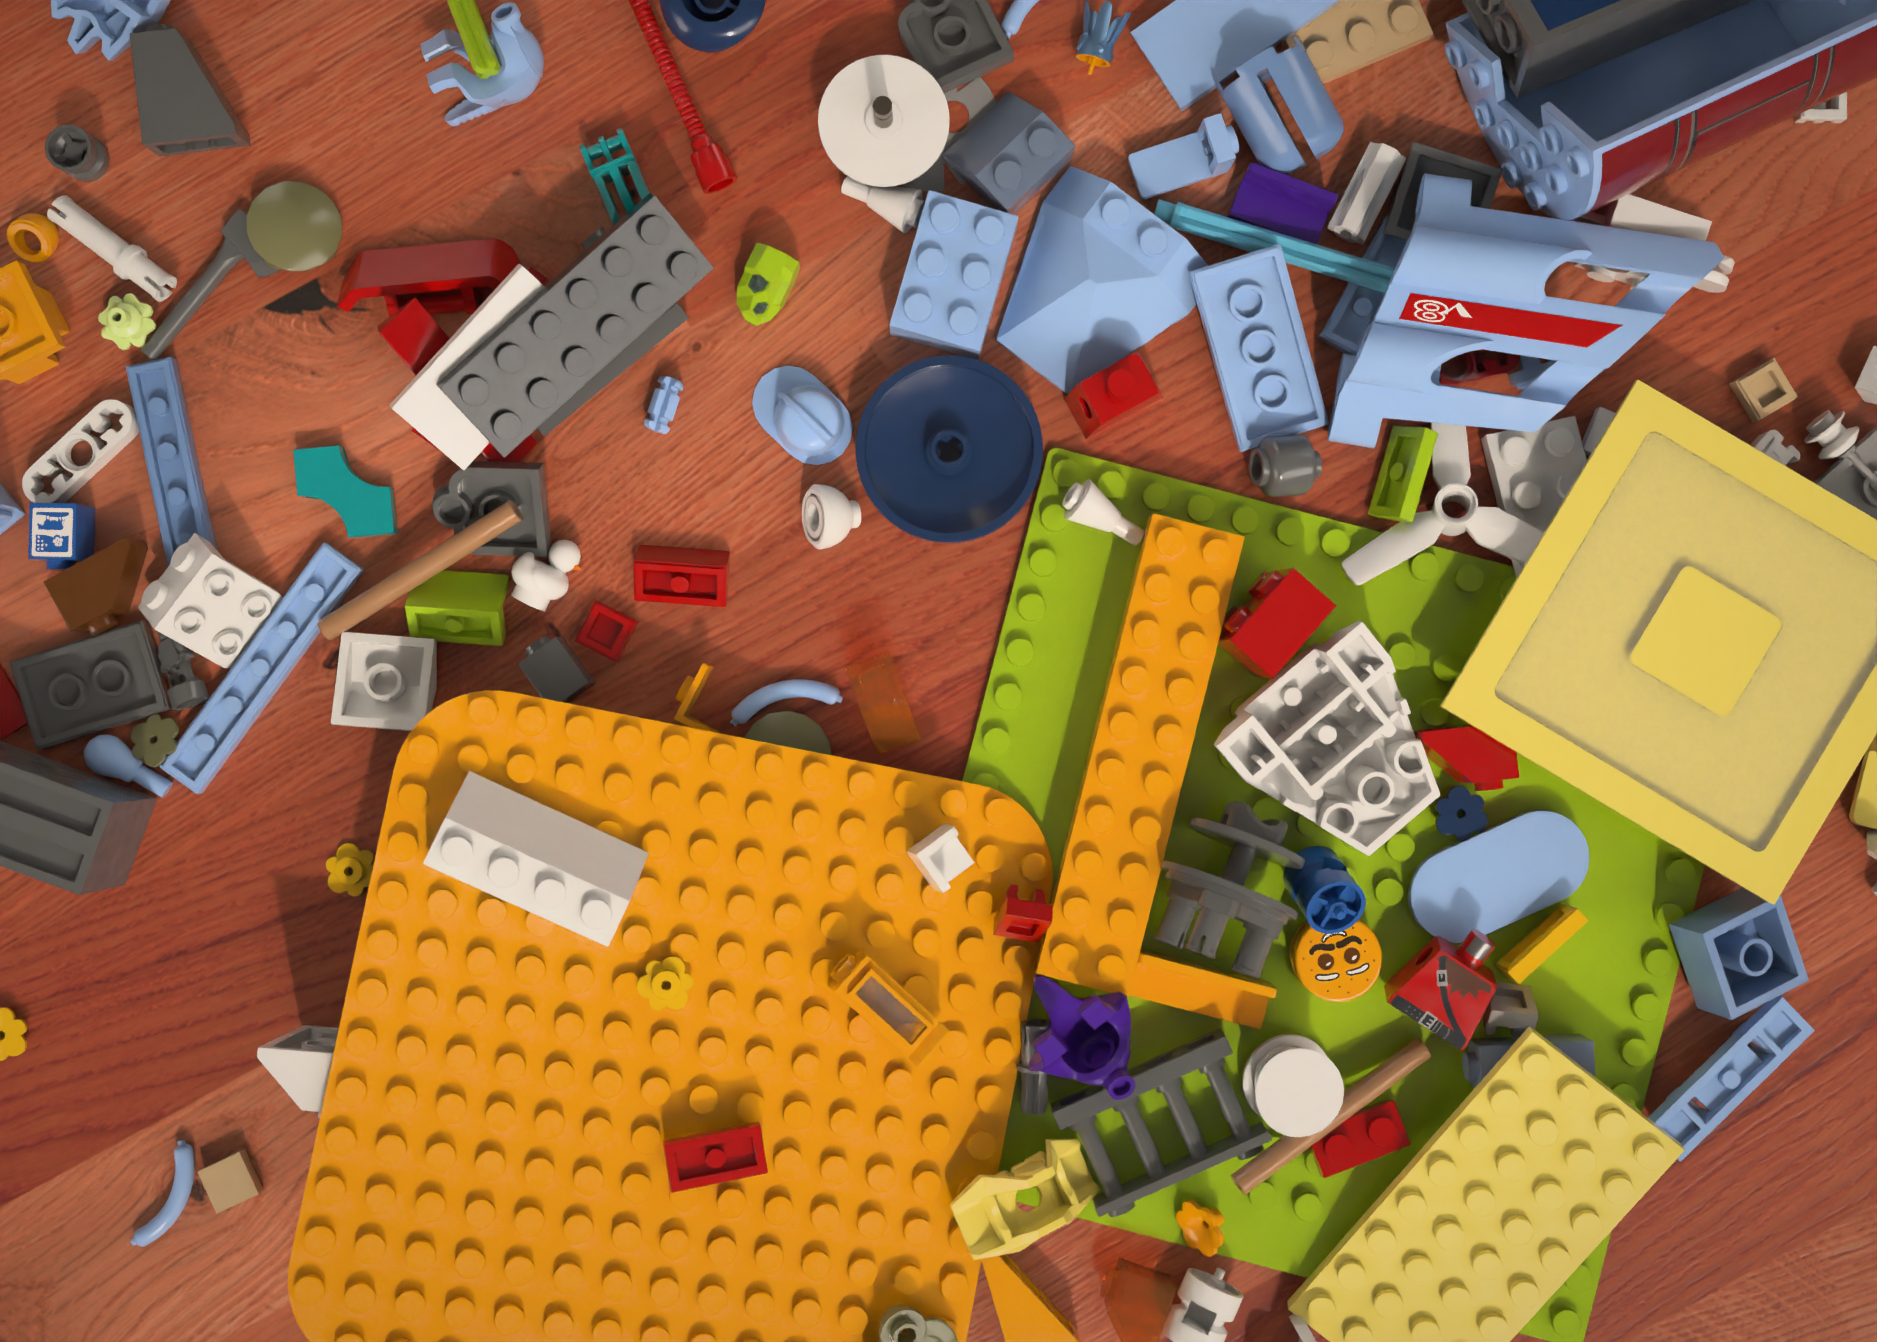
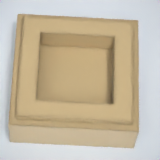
M1775 358L1764 362L1729 383L1752 423L1763 419L1798 398Z
M245 1149L197 1171L216 1214L264 1191Z

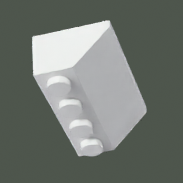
M469 771L423 864L608 947L631 900L649 853Z

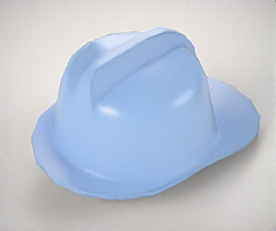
M794 366L774 368L760 379L754 389L752 400L755 417L763 429L791 456L802 463L820 465L832 462L843 454L850 443L853 427L850 413L843 403L821 381L805 369Z

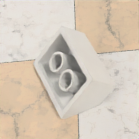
M302 1025L258 1047L257 1058L302 1111L318 1112V1118L320 1119L339 1028Z

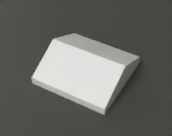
M342 632L331 724L412 731L416 724L432 710L437 690V640Z

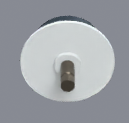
M875 55L849 64L829 83L820 103L818 127L823 147L828 157L840 171L853 180L866 185L891 187L910 182L920 177L933 166L946 144L950 117L945 95L940 85L928 71L915 62L899 56Z

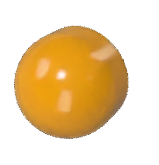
M27 213L21 215L9 225L7 240L13 251L21 258L30 262H43L56 250L59 243V232L56 225L48 217L38 213ZM25 230L33 232L39 238L41 250L34 251L28 248L24 240Z

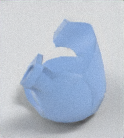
M504 3L498 6L491 14V35H489L501 67L497 75L490 76L487 79H480L459 63L452 62L427 74L429 87L434 94L446 88L459 87L467 100H463L461 104L456 105L455 109H451L445 115L444 120L449 125L459 126L461 123L473 120L474 117L479 118L482 114L485 115L501 107L526 99L534 92L540 79L543 77L544 56L542 49L534 34L525 28L519 20L521 12L515 3ZM443 29L431 39L420 44L426 62L448 51H453L470 61L460 34L454 30Z

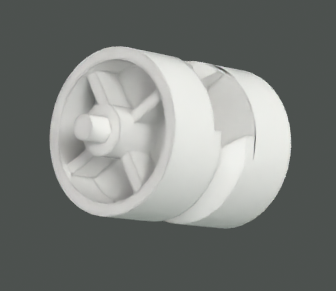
M1188 1268L1177 1292L1181 1303L1171 1306L1161 1331L1173 1342H1224L1228 1334L1224 1323L1234 1320L1244 1295L1237 1288L1223 1280L1225 1271L1220 1268L1216 1269L1214 1275L1202 1270Z

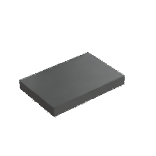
M145 620L9 662L36 750H45L147 718L153 714L172 710L167 690H169L165 674L161 673V662L158 658L155 641L149 622Z

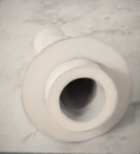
M848 176L844 179L841 187L842 194L867 203L869 208L901 232L907 233L911 227H918L925 201L922 200L921 189L896 186H870L853 180Z
M1090 479L1082 484L1074 483L1062 501V506L1066 508L1064 514L1066 520L1102 531L1113 532L1134 546L1144 536L1145 530L1121 516V512Z

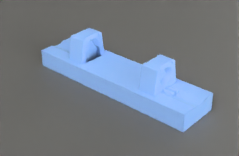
M1778 996L1766 1002L1746 1022H1743L1731 1034L1732 1036L1648 1117L1681 1143L1685 1151L1677 1158L1678 1161L1681 1162L1815 1031L1783 997ZM1695 1097L1706 1109H1703L1691 1099Z

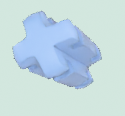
M660 376L657 381L660 387L654 390L647 411L650 417L644 420V426L654 432L667 434L670 430L667 424L668 421H673L680 400L677 394L678 391H683V384L677 379Z

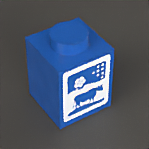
M29 503L28 559L45 561L46 570L64 571L94 554V507L77 503Z

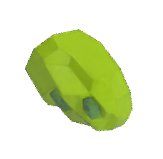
M758 242L746 263L744 273L738 284L736 304L746 322L754 326L770 321L784 307L801 268L800 263L788 254Z

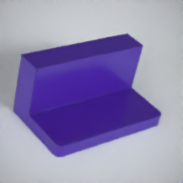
M1250 163L1241 179L1228 217L1317 244L1328 213L1335 205L1338 195L1259 164Z

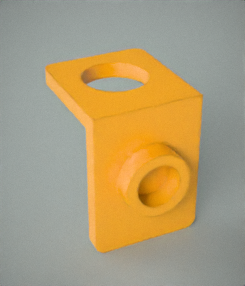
M703 663L696 677L693 678L688 675L680 687L676 700L682 704L674 719L690 728L721 733L689 716L714 666L708 663Z

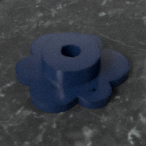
M1452 787L1448 791L1447 798H1440L1435 804V809L1439 813L1435 821L1437 830L1445 835L1454 834L1459 840H1467L1472 832H1480L1485 829L1488 819L1487 815L1482 811L1484 807L1483 798L1479 795H1471L1465 787ZM1461 809L1462 816L1458 818L1457 811Z

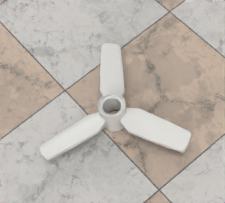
M1431 422V430L1438 433L1432 455V477L1439 488L1432 509L1415 513L1413 523L1399 522L1342 562L1341 567L1345 576L1354 585H1362L1435 544L1441 533L1447 536H1456L1465 531L1469 533L1477 544L1525 565L1544 532L1497 507H1478V499L1475 492L1467 486L1471 472L1466 426ZM1449 501L1458 502L1465 508L1466 515L1461 518H1451L1444 513L1442 505Z

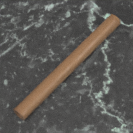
M512 500L507 501L319 620L318 627L321 633L328 640L335 639L342 632H346L521 522L523 515L520 509Z
M1415 1038L1346 1089L1338 1115L1322 1131L1305 1137L1284 1135L1231 1174V1179L1242 1194L1246 1195L1431 1057L1429 1050L1421 1040Z

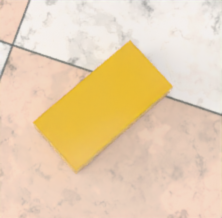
M1560 904L1496 962L1497 965L1495 967L1506 979L1520 984L1584 926L1588 919L1578 908Z

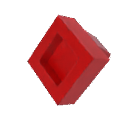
M1011 884L1003 896L998 913L994 917L993 935L1039 943L1052 924L1053 905L1047 904L1044 891L1038 888L1032 893L1030 901L1020 900L1017 895L1018 885Z

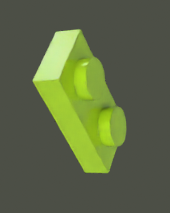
M1393 426L1369 507V515L1382 520L1413 523L1428 467L1432 459L1438 436L1437 432L1426 427Z

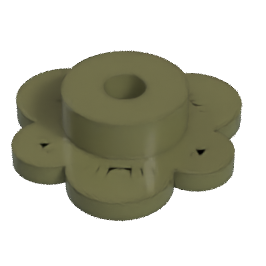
M153 714L147 719L146 723L136 725L131 733V739L136 744L132 749V755L139 760H144L148 766H160L164 762L166 754H173L177 749L178 744L174 738L179 732L178 723L171 718L163 719L162 716Z

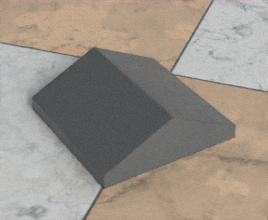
M1413 142L1392 194L1383 234L1408 241L1416 218L1417 198L1424 173L1472 180L1470 206L1490 209L1503 169Z

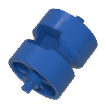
M1311 846L1296 853L1305 859L1303 868L1285 867L1283 881L1310 926L1316 931L1325 934L1339 933L1353 926L1364 912L1366 899L1362 889L1349 874L1336 852L1325 846Z

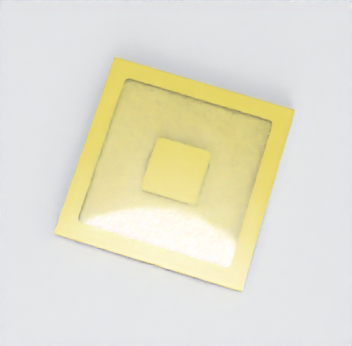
M1636 380L1440 707L1774 905L1877 734V520L1647 384Z

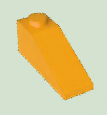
M1007 1254L981 1259L1005 1342H1081L1078 1330Z

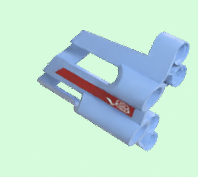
M1424 173L1419 188L1416 218L1412 232L1394 269L1389 287L1357 354L1343 353L1327 441L1375 448L1382 418L1536 432L1562 410L1587 383L1604 369L1609 368L1666 315L1664 313L1680 297L1704 279L1725 257L1716 243L1710 241L1470 206L1472 180ZM1566 261L1649 274L1615 306L1548 297L1544 291L1550 274ZM1484 349L1556 360L1518 396L1439 384L1441 364L1469 351Z

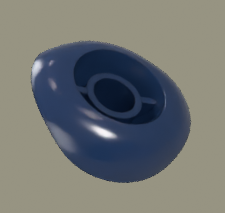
M660 0V6L667 26L678 40L694 50L710 53L726 50L743 40L759 22L766 0Z

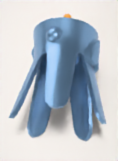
M1084 0L1083 33L1080 35L1077 45L1078 52L1076 58L1090 64L1088 69L1089 75L1092 74L1094 66H1111V61L1114 58L1113 48L1131 15V12H1126L1122 18L1114 19L1109 28L1112 13V4L1109 1H1105L1101 5L1099 14H1097L1094 10L1089 12V3Z

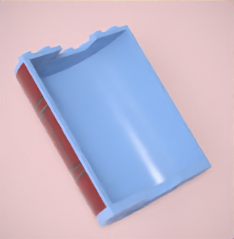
M1754 0L1519 99L1515 97L1502 74L1500 58L1487 47L1469 13L1467 12L1446 22L1449 42L1445 44L1444 48L1447 60L1452 68L1457 70L1475 120L1499 162L1500 169H1503L1502 177L1505 183L1511 189L1517 187L1534 211L1541 210L1548 216L1564 221L1583 216L1877 78V0Z

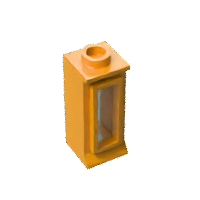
M859 951L854 957L850 953L847 954L832 970L830 975L834 980L828 987L919 1069L951 1034L949 1029L862 951Z

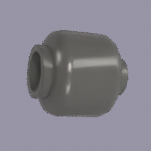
M1304 436L1266 437L1259 443L1257 449L1251 452L1249 458V475L1252 483L1258 486L1265 495L1272 497L1304 495L1312 488L1315 479L1319 478L1322 471V460L1319 452L1314 451L1311 442Z

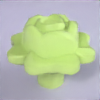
M132 293L126 294L123 300L120 297L112 296L109 299L108 307L98 316L99 322L105 325L101 330L102 337L114 341L118 348L122 350L129 349L131 344L143 347L147 335L156 328L155 321L149 318L153 314L152 306L141 303L136 295Z

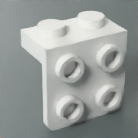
M194 533L187 543L180 545L175 550L169 567L159 580L152 582L145 589L138 608L156 631L223 668H231L282 600V596L277 590L225 560L208 540Z

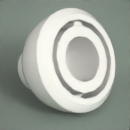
M820 484L812 485L806 492L802 503V523L808 541L819 550L830 548L846 538L851 528H858L861 523V509L858 502L855 500L849 501L842 492L834 487Z

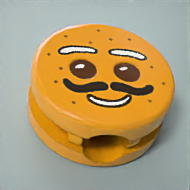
M1305 920L1293 935L1289 959L1294 975L1311 993L1324 1000L1344 1002L1363 995L1372 987L1380 973L1382 953L1377 937L1360 920L1350 928L1334 934L1318 932Z

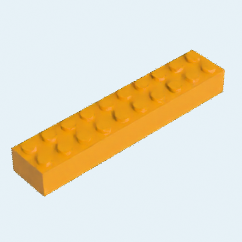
M1154 513L1147 518L1145 533L1142 538L1050 905H1053L1052 924L1041 940L1035 964L1036 974L1110 993L1122 992L1129 997L1161 871L1160 867L1164 859L1245 536Z

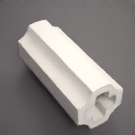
M1369 143L1327 229L1331 230L1337 237L1349 243L1364 244L1406 160L1397 149L1384 143Z

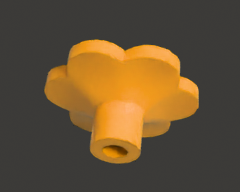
M1193 1199L1185 1201L1182 1204V1209L1176 1213V1221L1180 1228L1183 1229L1184 1240L1191 1248L1199 1249L1207 1257L1215 1255L1218 1247L1224 1243V1235L1219 1229V1226L1224 1223L1222 1213L1216 1208L1201 1207Z

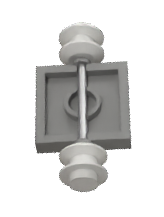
M1827 410L1806 427L1810 434L1804 442L1809 444L1817 441L1823 447L1818 456L1819 459L1837 457L1838 460L1813 483L1877 520V425L1854 445L1859 427L1855 426L1846 429L1841 424L1845 412L1840 411L1833 415L1830 410Z

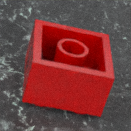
M1294 567L1280 570L1274 569L1270 573L1264 571L1248 588L1247 592L1252 595L1249 600L1239 609L1233 606L1225 614L1218 644L1255 677L1274 678L1334 610L1336 605Z

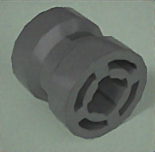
M65 124L56 127L46 139L45 152L47 159L53 166L80 182H92L98 180L106 173L110 161L108 149L101 141L91 136L85 130L76 125Z

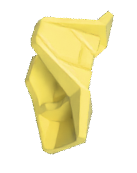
M1045 1139V1154L1043 1151H1039L1026 1158L1024 1162L1011 1167L1010 1172L1004 1170L996 1175L979 1174L950 1203L952 1213L973 1261L1022 1251L1050 1232L1065 1224L1069 1225L1097 1195L1100 1188L1093 1181L1082 1156L1079 1139ZM1035 1186L1040 1195L1039 1203L1034 1210L1023 1212L1017 1206L1016 1193L1018 1190L1029 1189Z

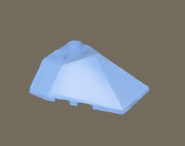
M1070 166L1042 203L996 342L1068 395L1081 381L1120 361L1151 341L1162 331L1189 315L1197 303L1188 272L1208 265L1185 237L1112 182Z

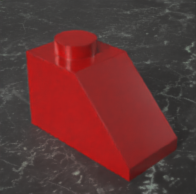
M1472 725L1414 731L1416 739L1422 742L1427 758L1457 782L1474 783L1475 791L1504 788L1503 780L1519 778L1517 752Z

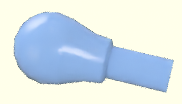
M110 734L98 735L91 739L84 749L86 765L95 773L119 778L126 782L134 781L162 798L167 795L173 785L172 781L145 767L143 761L135 758L129 747L116 736Z

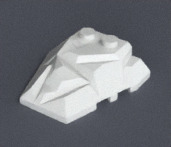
M1359 620L1337 631L1323 644L1315 643L1304 650L1274 678L1270 679L1237 708L1234 713L1237 718L1223 729L1214 743L1215 747L1244 781L1315 822L1321 828L1367 856L1374 853L1440 796L1422 742L1416 739L1408 718V714L1411 711L1407 700L1401 698L1393 673L1396 670L1392 659L1365 624Z

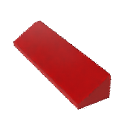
M416 297L377 326L380 335L415 376L450 339ZM530 434L505 458L491 443L483 449L482 454L489 462H520L538 443Z

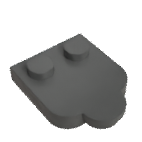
M909 0L910 5L905 7L899 16V36L911 61L928 71L940 85L943 93L1014 61V51L987 0Z
M472 461L465 470L459 467L452 475L449 483L441 486L433 497L432 507L436 519L442 525L454 528V535L509 500H512L518 506L523 515V520L471 552L472 554L521 556L526 552H532L535 557H547L552 546L544 463Z

